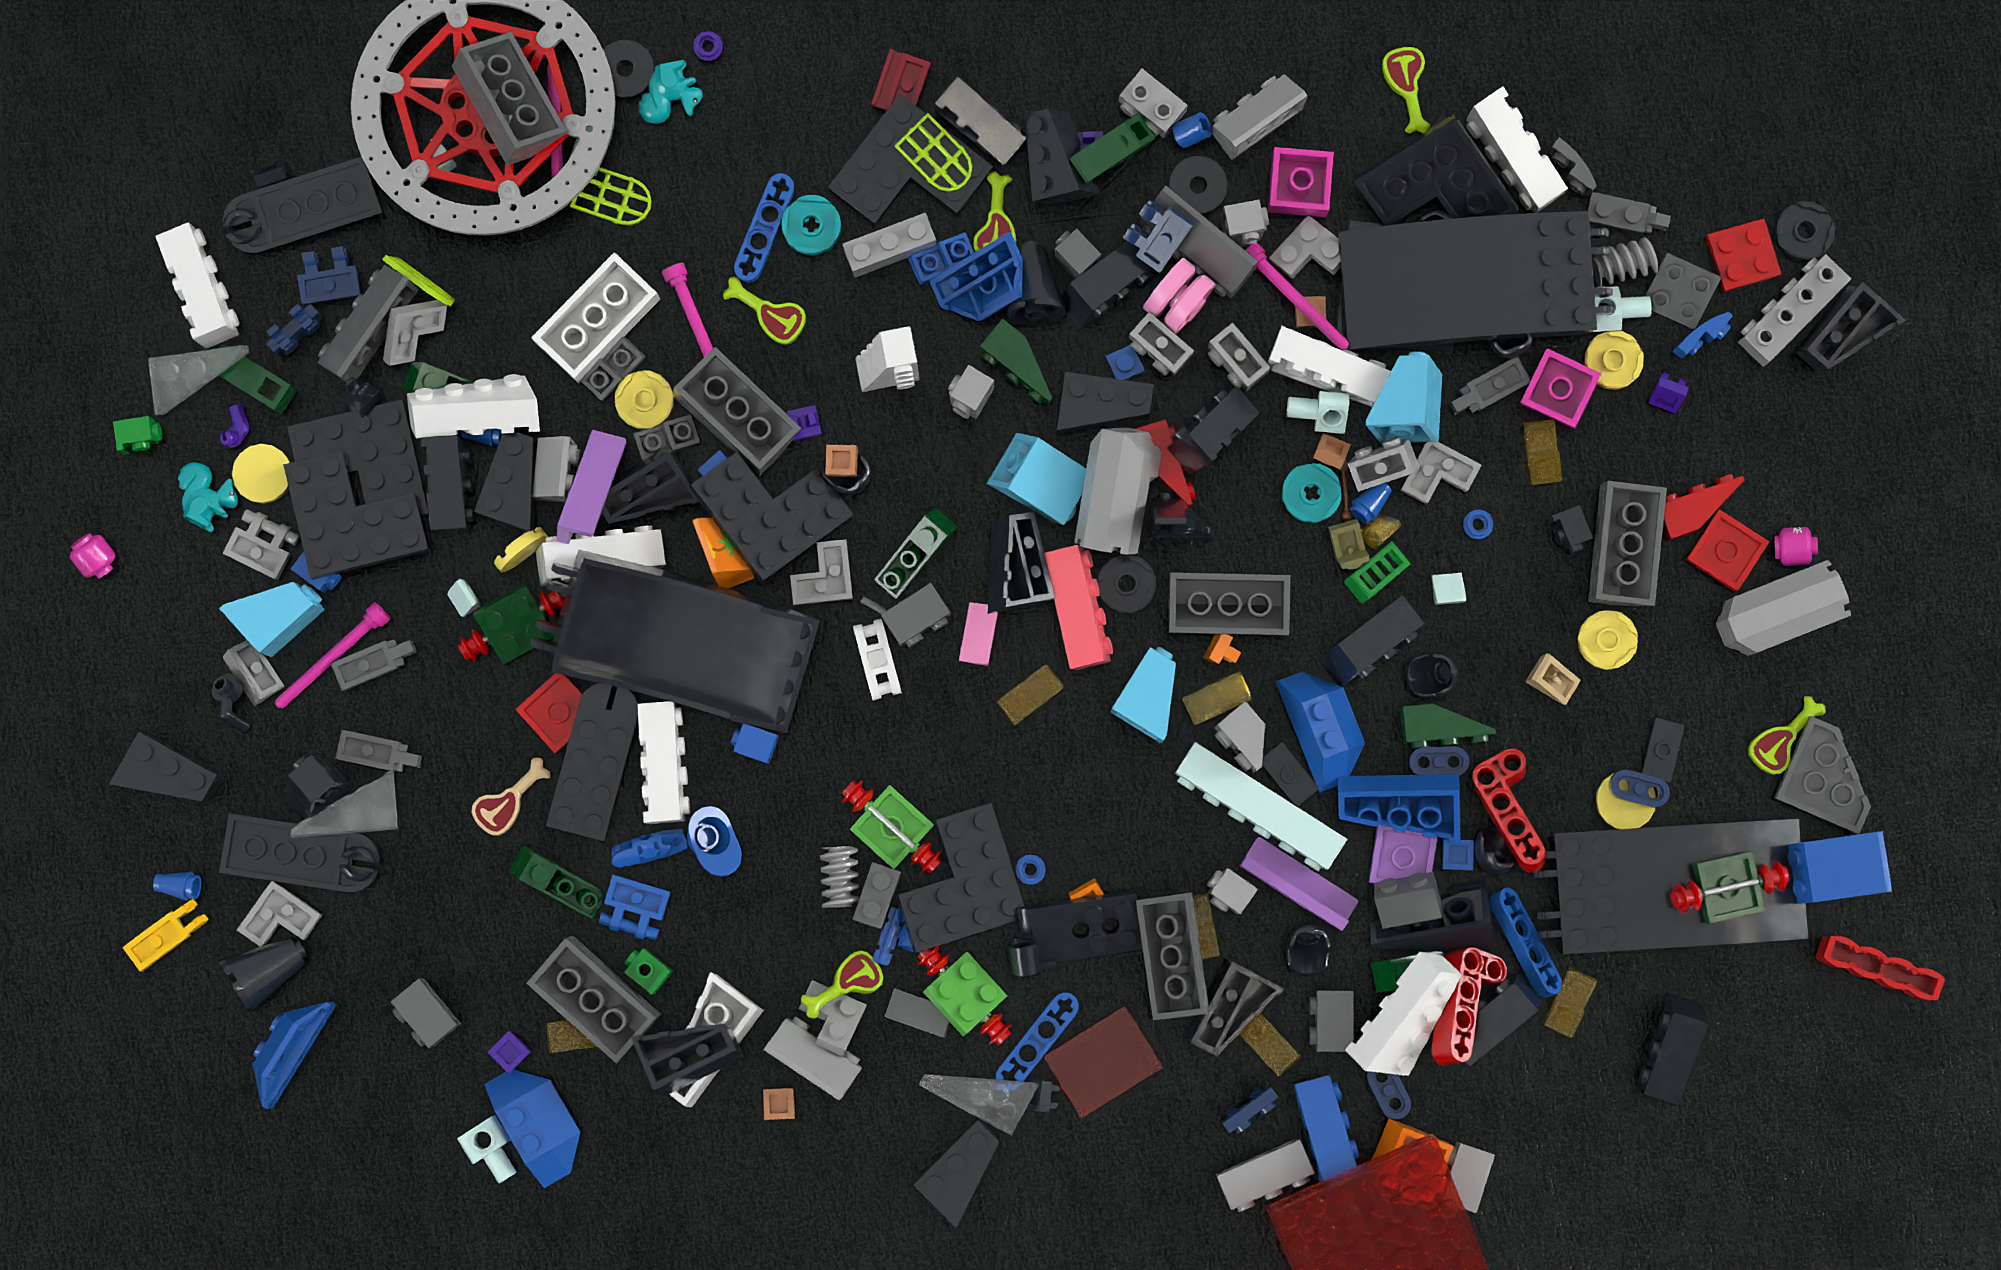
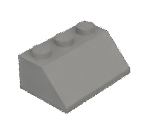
M1286 75L1278 79L1275 76L1268 79L1261 85L1262 91L1254 96L1249 93L1238 101V108L1231 113L1225 110L1213 120L1215 124L1212 126V134L1231 160L1303 110L1308 95Z
M796 1016L793 1020L786 1018L764 1050L840 1101L862 1069L858 1065L860 1059L847 1050L842 1057L816 1045L818 1037L807 1031L810 1025Z

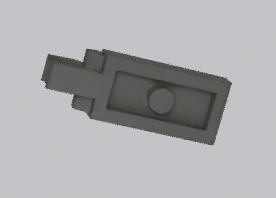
M1595 192L1590 194L1587 208L1589 224L1640 235L1643 233L1651 234L1652 228L1666 231L1671 217L1655 213L1656 207L1650 206L1647 203Z
M1518 357L1513 358L1467 383L1465 387L1459 390L1462 396L1452 401L1449 406L1454 415L1468 407L1472 413L1478 410L1481 411L1530 384L1531 379Z
M385 640L332 662L331 665L341 690L346 691L399 669L398 667L405 665L403 658L417 651L413 641L408 640L397 645L395 640Z
M342 730L335 759L394 772L395 770L402 772L404 765L420 768L422 756L407 753L408 745L398 741Z

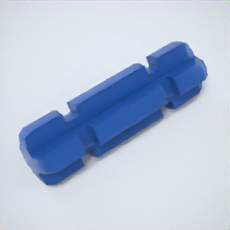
M897 907L889 908L886 917L889 918L888 923L884 922L877 943L880 946L879 949H875L873 961L882 965L890 963L892 957L890 951L891 949L894 950L898 939L897 936L902 928L899 927V924L904 922L900 908Z

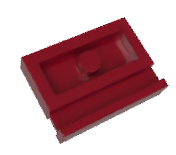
M890 49L871 103L872 107H878L887 111L899 94L917 106L931 62Z

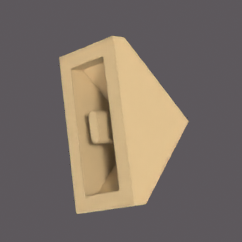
M1546 653L1539 658L1525 682L1559 703L1566 705L1581 680L1554 657Z

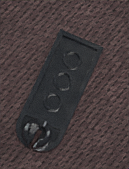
M361 156L237 196L227 205L224 211L223 229L251 220L253 226L226 234L225 236L238 249L244 252L257 253L383 213L370 172Z
M595 683L587 688L581 696L546 826L604 841L638 718V702L630 690L618 687L612 710L606 709L612 686Z
M229 813L219 873L342 892H359L368 888L375 881L379 870L353 866V860L380 864V853L374 841L360 833Z

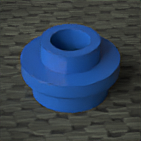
M1473 510L1464 518L1463 528L1469 537L1483 539L1491 533L1493 520L1486 511ZM1474 520H1480L1483 523L1481 530L1474 529Z
M1026 855L1016 865V875L1025 884H1036L1045 875V864L1038 856ZM1028 864H1033L1036 867V873L1032 876L1025 873V867Z

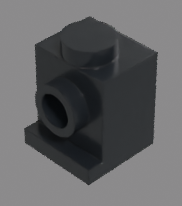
M1580 505L1548 518L1549 524L1556 523L1557 528H1554V532L1559 544H1564L1566 550L1569 549L1571 554L1587 548L1586 542L1593 539Z

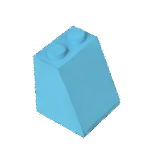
M1411 352L1409 356L1398 357L1366 419V426L1380 443L1395 437H1399L1400 441L1409 438L1410 443L1439 441L1442 373L1429 355L1423 352Z
M1016 433L987 484L1050 521L1065 525L1066 521H1069L1074 516L1076 504L1082 496L1086 468L1040 438Z
M294 582L226 603L219 608L259 653L269 657H273L325 610L319 604L323 599L312 587L309 588L306 584L301 586Z
M1150 647L1113 706L1111 713L1157 742L1162 743L1167 735L1176 663L1171 660L1173 655L1161 647H1157L1156 650Z

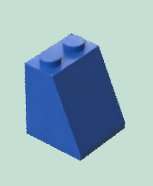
M1883 831L1788 844V861L1792 867L1794 879L1793 892L1797 898V904L1892 891Z

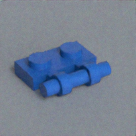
M612 875L604 904L614 906L615 910L613 915L602 912L599 924L608 926L609 930L614 932L622 930L635 934V938L641 940L648 938L656 941L659 929L650 927L649 922L651 918L663 920L671 892ZM625 910L641 914L639 923L623 919Z

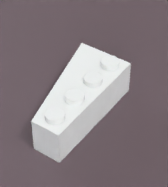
M1281 326L1267 363L1271 368L1270 371L1329 392L1350 394L1349 399L1370 407L1374 406L1391 373L1390 370L1385 369L1386 365L1379 361L1369 360L1368 362L1358 358L1356 353L1348 350H1339L1326 342L1315 340L1284 326Z

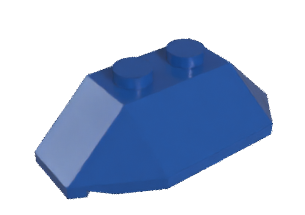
M1008 232L929 282L941 308L952 310L977 321H982L1022 297L1023 259L1012 233Z
M1305 672L1276 681L1319 793L1338 786V777L1350 776L1365 745L1344 688Z
M332 1001L284 1012L283 1016L278 1014L269 1028L273 1032L267 1041L262 1040L253 1054L257 1057L252 1065L261 1104L264 1108L270 1109L275 1106L337 1004Z
M513 1070L509 1074L504 1072L487 1082L485 1087L495 1113L525 1165L540 1184L546 1188L570 1174L581 1132L552 1081Z

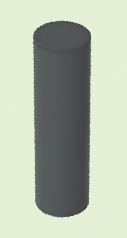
M863 597L860 602L880 614L887 611L886 608L866 597Z

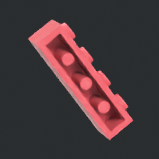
M1077 544L1044 553L1070 669L1080 670L1111 662L1110 654H1113V648L1110 638L1105 637L1103 625H1106V617L1103 609L1099 608L1097 596L1100 595L1096 579H1092L1090 568L1093 567V560L1090 551Z

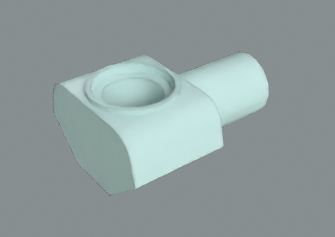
M1618 286L1600 287L1613 288V295L1606 298L1595 297V306L1598 307L1599 303H1607L1614 307V314L1596 316L1597 330L1593 332L1622 330V318L1650 317V296L1621 298Z
M1320 391L1318 399L1288 397L1286 416L1315 420V431L1345 434L1350 394Z
M496 1115L457 1138L472 1164L484 1159L498 1183L517 1173L501 1148L511 1139ZM481 1131L487 1132L491 1137V1144L488 1148L481 1147L477 1142V1136Z

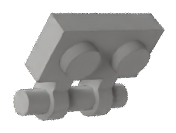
M247 509L242 516V520L250 524L247 532L236 527L223 554L278 580L291 556L290 553L282 550L281 547L285 541L296 546L300 535L291 531V527L285 524L278 525L268 520V516L261 512L256 514ZM261 530L274 535L271 544L257 537Z

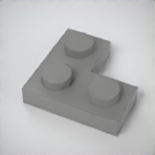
M1309 215L1269 257L1270 262L1291 279L1312 258L1333 275L1341 268L1339 239Z
M439 300L391 308L383 360L389 366L415 361L418 335L444 330L447 305Z
M1426 442L1417 458L1418 468L1414 473L1408 475L1400 491L1425 504H1428L1440 479L1467 492L1481 464L1439 442Z
M846 539L817 543L820 572L790 575L794 606L853 599Z
M271 881L237 931L260 947L268 942L280 924L305 940L322 917V914L275 881Z
M812 980L805 995L814 997L829 987ZM840 995L822 1006L818 1018L824 1020L825 1024L815 1044L843 1057L864 1013L866 1004L846 995ZM801 1003L799 1009L807 1012V1007Z

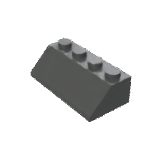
M512 32L459 49L452 68L506 165L533 157L566 134L567 130Z
M1165 186L1154 202L1162 208L1163 212H1166L1171 206L1194 222V225L1172 257L1177 260L1180 257L1185 258L1195 267L1194 275L1196 277L1206 275L1216 284L1213 289L1214 292L1221 297L1227 295L1231 299L1252 275L1258 261L1175 192ZM1142 217L1141 225L1149 236L1156 227V224Z
M386 265L381 270L377 269L369 280L370 287L365 294L361 293L355 299L352 305L354 310L348 319L343 318L335 330L337 335L331 343L327 342L319 352L320 359L317 363L346 383L352 377L356 380L359 378L385 340L390 309L408 306L419 290L409 278Z
M716 347L674 387V398L731 452H738L748 467L758 477L780 457L801 430L797 423Z
M1606 481L1600 485L1588 602L1617 606H1655L1667 488Z
M1170 573L1168 596L1169 633L1289 635L1290 575Z
M1192 893L1136 900L1153 1020L1208 1014L1209 1006Z
M573 935L563 940L527 982L534 991L615 1063H618L634 1046L631 1036H644L662 1015Z

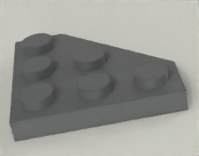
M1809 716L1774 799L1856 834L1860 833L1871 808L1860 784V778L1843 742L1840 729Z

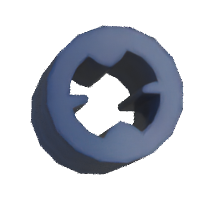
M1200 112L1174 124L1173 134L1177 143L1181 147L1187 148L1212 135V127L1208 118Z

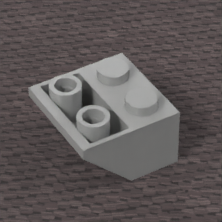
M570 437L538 438L532 494L535 500L566 503L575 478V467H579L581 462V449H578L577 444Z
M1245 701L1215 727L1218 733L1214 736L1225 749L1230 746L1237 754L1234 759L1245 772L1250 769L1254 773L1262 767L1265 723Z

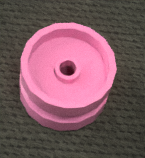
M1182 258L1171 269L1143 306L1145 311L1150 312L1155 317L1161 316L1171 307L1164 318L1163 324L1174 334H1177L1188 321L1190 322L1216 286L1206 275L1197 277L1188 286L1187 284L1195 274V267L1185 258Z

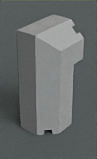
M1131 428L1102 429L1090 444L1074 543L1080 544V546L1103 552L1112 553V550H1118L1119 547L1121 548L1120 554L1138 553L1149 482L1158 477L1161 451L1152 443V437L1149 432Z
M1827 560L1726 600L1721 615L1716 622L1724 645L1749 656L1851 616L1850 610H1844V605L1849 604V597L1840 575L1836 570L1830 572L1827 569L1828 566L1832 565Z

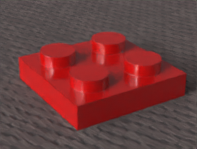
M1765 219L1706 236L1717 275L1721 277L1719 282L1722 292L1781 275Z
M1719 509L1687 556L1686 561L1734 592H1737L1769 541Z
M555 673L515 710L549 748L557 754L569 742L582 693L566 675Z

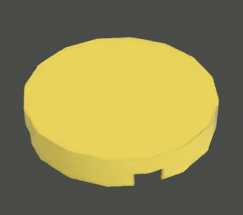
M1613 330L1599 334L1588 344L1584 352V366L1601 373L1597 385L1604 389L1617 390L1628 386L1638 378L1643 368L1644 355L1642 349H1640L1633 336L1623 331Z
M652 371L634 372L627 375L619 383L615 392V406L619 416L629 426L639 430H647L662 425L670 417L674 407V394L669 383L661 375Z
M258 444L250 446L241 452L234 462L232 471L234 485L240 494L250 501L263 504L274 502L284 496L289 489L283 464L291 462L284 452L272 445Z
M536 527V532L532 530L524 533L509 544L504 551L507 555L503 559L500 555L496 557L494 564L500 572H506L520 564L546 541L548 536L541 527Z
M1608 610L1599 611L1588 617L1580 627L1577 639L1579 651L1584 659L1594 667L1608 670L1619 668L1630 661L1636 653L1638 635L1634 624L1628 617L1620 612Z
M1611 774L1602 781L1597 789L1596 807L1598 814L1606 824L1614 829L1640 828L1650 820L1655 812V808L1615 798L1609 790V780L1613 775ZM1622 779L1619 782V788L1626 791L1629 785L1626 780ZM1650 787L1648 790L1649 797L1656 798L1654 788Z

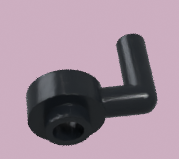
M230 673L223 674L214 681L212 687L213 698L220 702V718L240 732L245 733L249 729V723L232 712V704L240 697L243 691V683Z

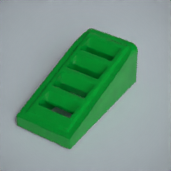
M1391 541L1374 555L1370 561L1366 562L1344 580V583L1361 603H1364L1411 563ZM1386 553L1398 566L1396 569L1384 557ZM1378 561L1389 575L1385 576L1375 563ZM1367 569L1378 580V584H1376L1373 581V579L1368 575V573L1366 572Z

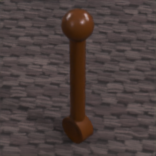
M1344 461L1341 470L1338 468L1337 470L1341 473L1344 509L1341 518L1347 522L1352 520L1353 514L1349 510L1346 474L1349 466L1348 462Z

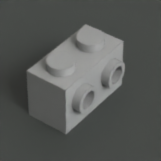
M1144 69L1138 72L1119 96V103L1122 104L1120 108L1131 118L1140 114L1154 136L1159 134L1163 138L1167 136L1174 124L1186 113L1188 106Z
M1260 200L1224 206L1221 215L1223 233L1236 244H1239L1241 248L1257 244V241L1261 240L1264 231H1267L1266 225H1269L1266 207L1261 208Z
M1150 312L1129 335V339L1133 341L1130 346L1141 356L1147 353L1155 360L1152 365L1164 376L1170 373L1174 377L1194 353L1193 349Z
M1233 323L1209 342V357L1218 367L1223 365L1229 372L1227 378L1234 387H1242L1245 392L1265 377L1271 369Z
M968 365L963 375L957 374L948 388L950 390L951 405L954 407L953 411L965 419H968L969 416L976 419L994 391V380Z
M1399 437L1391 438L1384 441L1381 448L1372 450V447L1369 446L1354 452L1355 456L1350 460L1348 466L1358 492L1416 471L1419 464L1409 438L1401 441Z
M1229 868L1224 869L1223 872L1220 870L1216 871L1207 883V886L1211 888L1207 893L1212 897L1210 903L1223 912L1230 909L1235 914L1242 913L1258 890Z

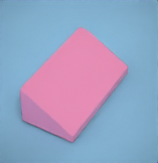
M969 603L959 661L984 666L989 664L998 612L987 614V604Z

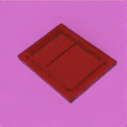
M1125 1006L1043 1056L1061 1084V1089L1065 1091L1081 1118L1163 1068L1154 1054V1049L1149 1046L1138 1028V1023L1133 1020Z

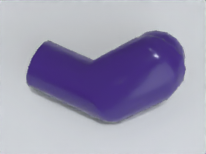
M243 404L229 407L233 424L228 430L221 433L220 441L224 446L233 448L240 445L249 432V424Z

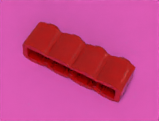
M1823 936L1815 956L1827 966L1845 968L1856 977L1873 979L1876 983L1886 988L1901 989L1905 994L1915 999L1938 1000L1945 981L1936 971L1927 968H1915L1914 965L1904 959L1887 957L1884 953L1872 947H1859L1852 940L1842 936Z

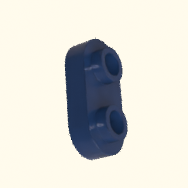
M1421 747L1411 753L1408 765L1414 775L1459 774L1460 776L1469 767V757L1459 747ZM1451 756L1456 757L1458 760V765L1455 768L1448 765V759ZM1420 757L1427 758L1428 766L1426 768H1421L1418 765Z
M1620 770L1615 772L1609 780V790L1615 798L1646 807H1660L1668 801L1670 796L1668 784L1658 777L1631 770ZM1622 779L1628 782L1629 786L1626 791L1619 788V782ZM1650 787H1654L1657 790L1656 798L1649 797L1648 790Z
M1367 1071L1366 1079L1383 1114L1391 1119L1405 1117L1410 1111L1411 1100L1399 1075L1386 1073V1080L1378 1082L1376 1079L1377 1072ZM1393 1098H1398L1400 1101V1106L1397 1109H1391L1389 1105L1390 1100Z

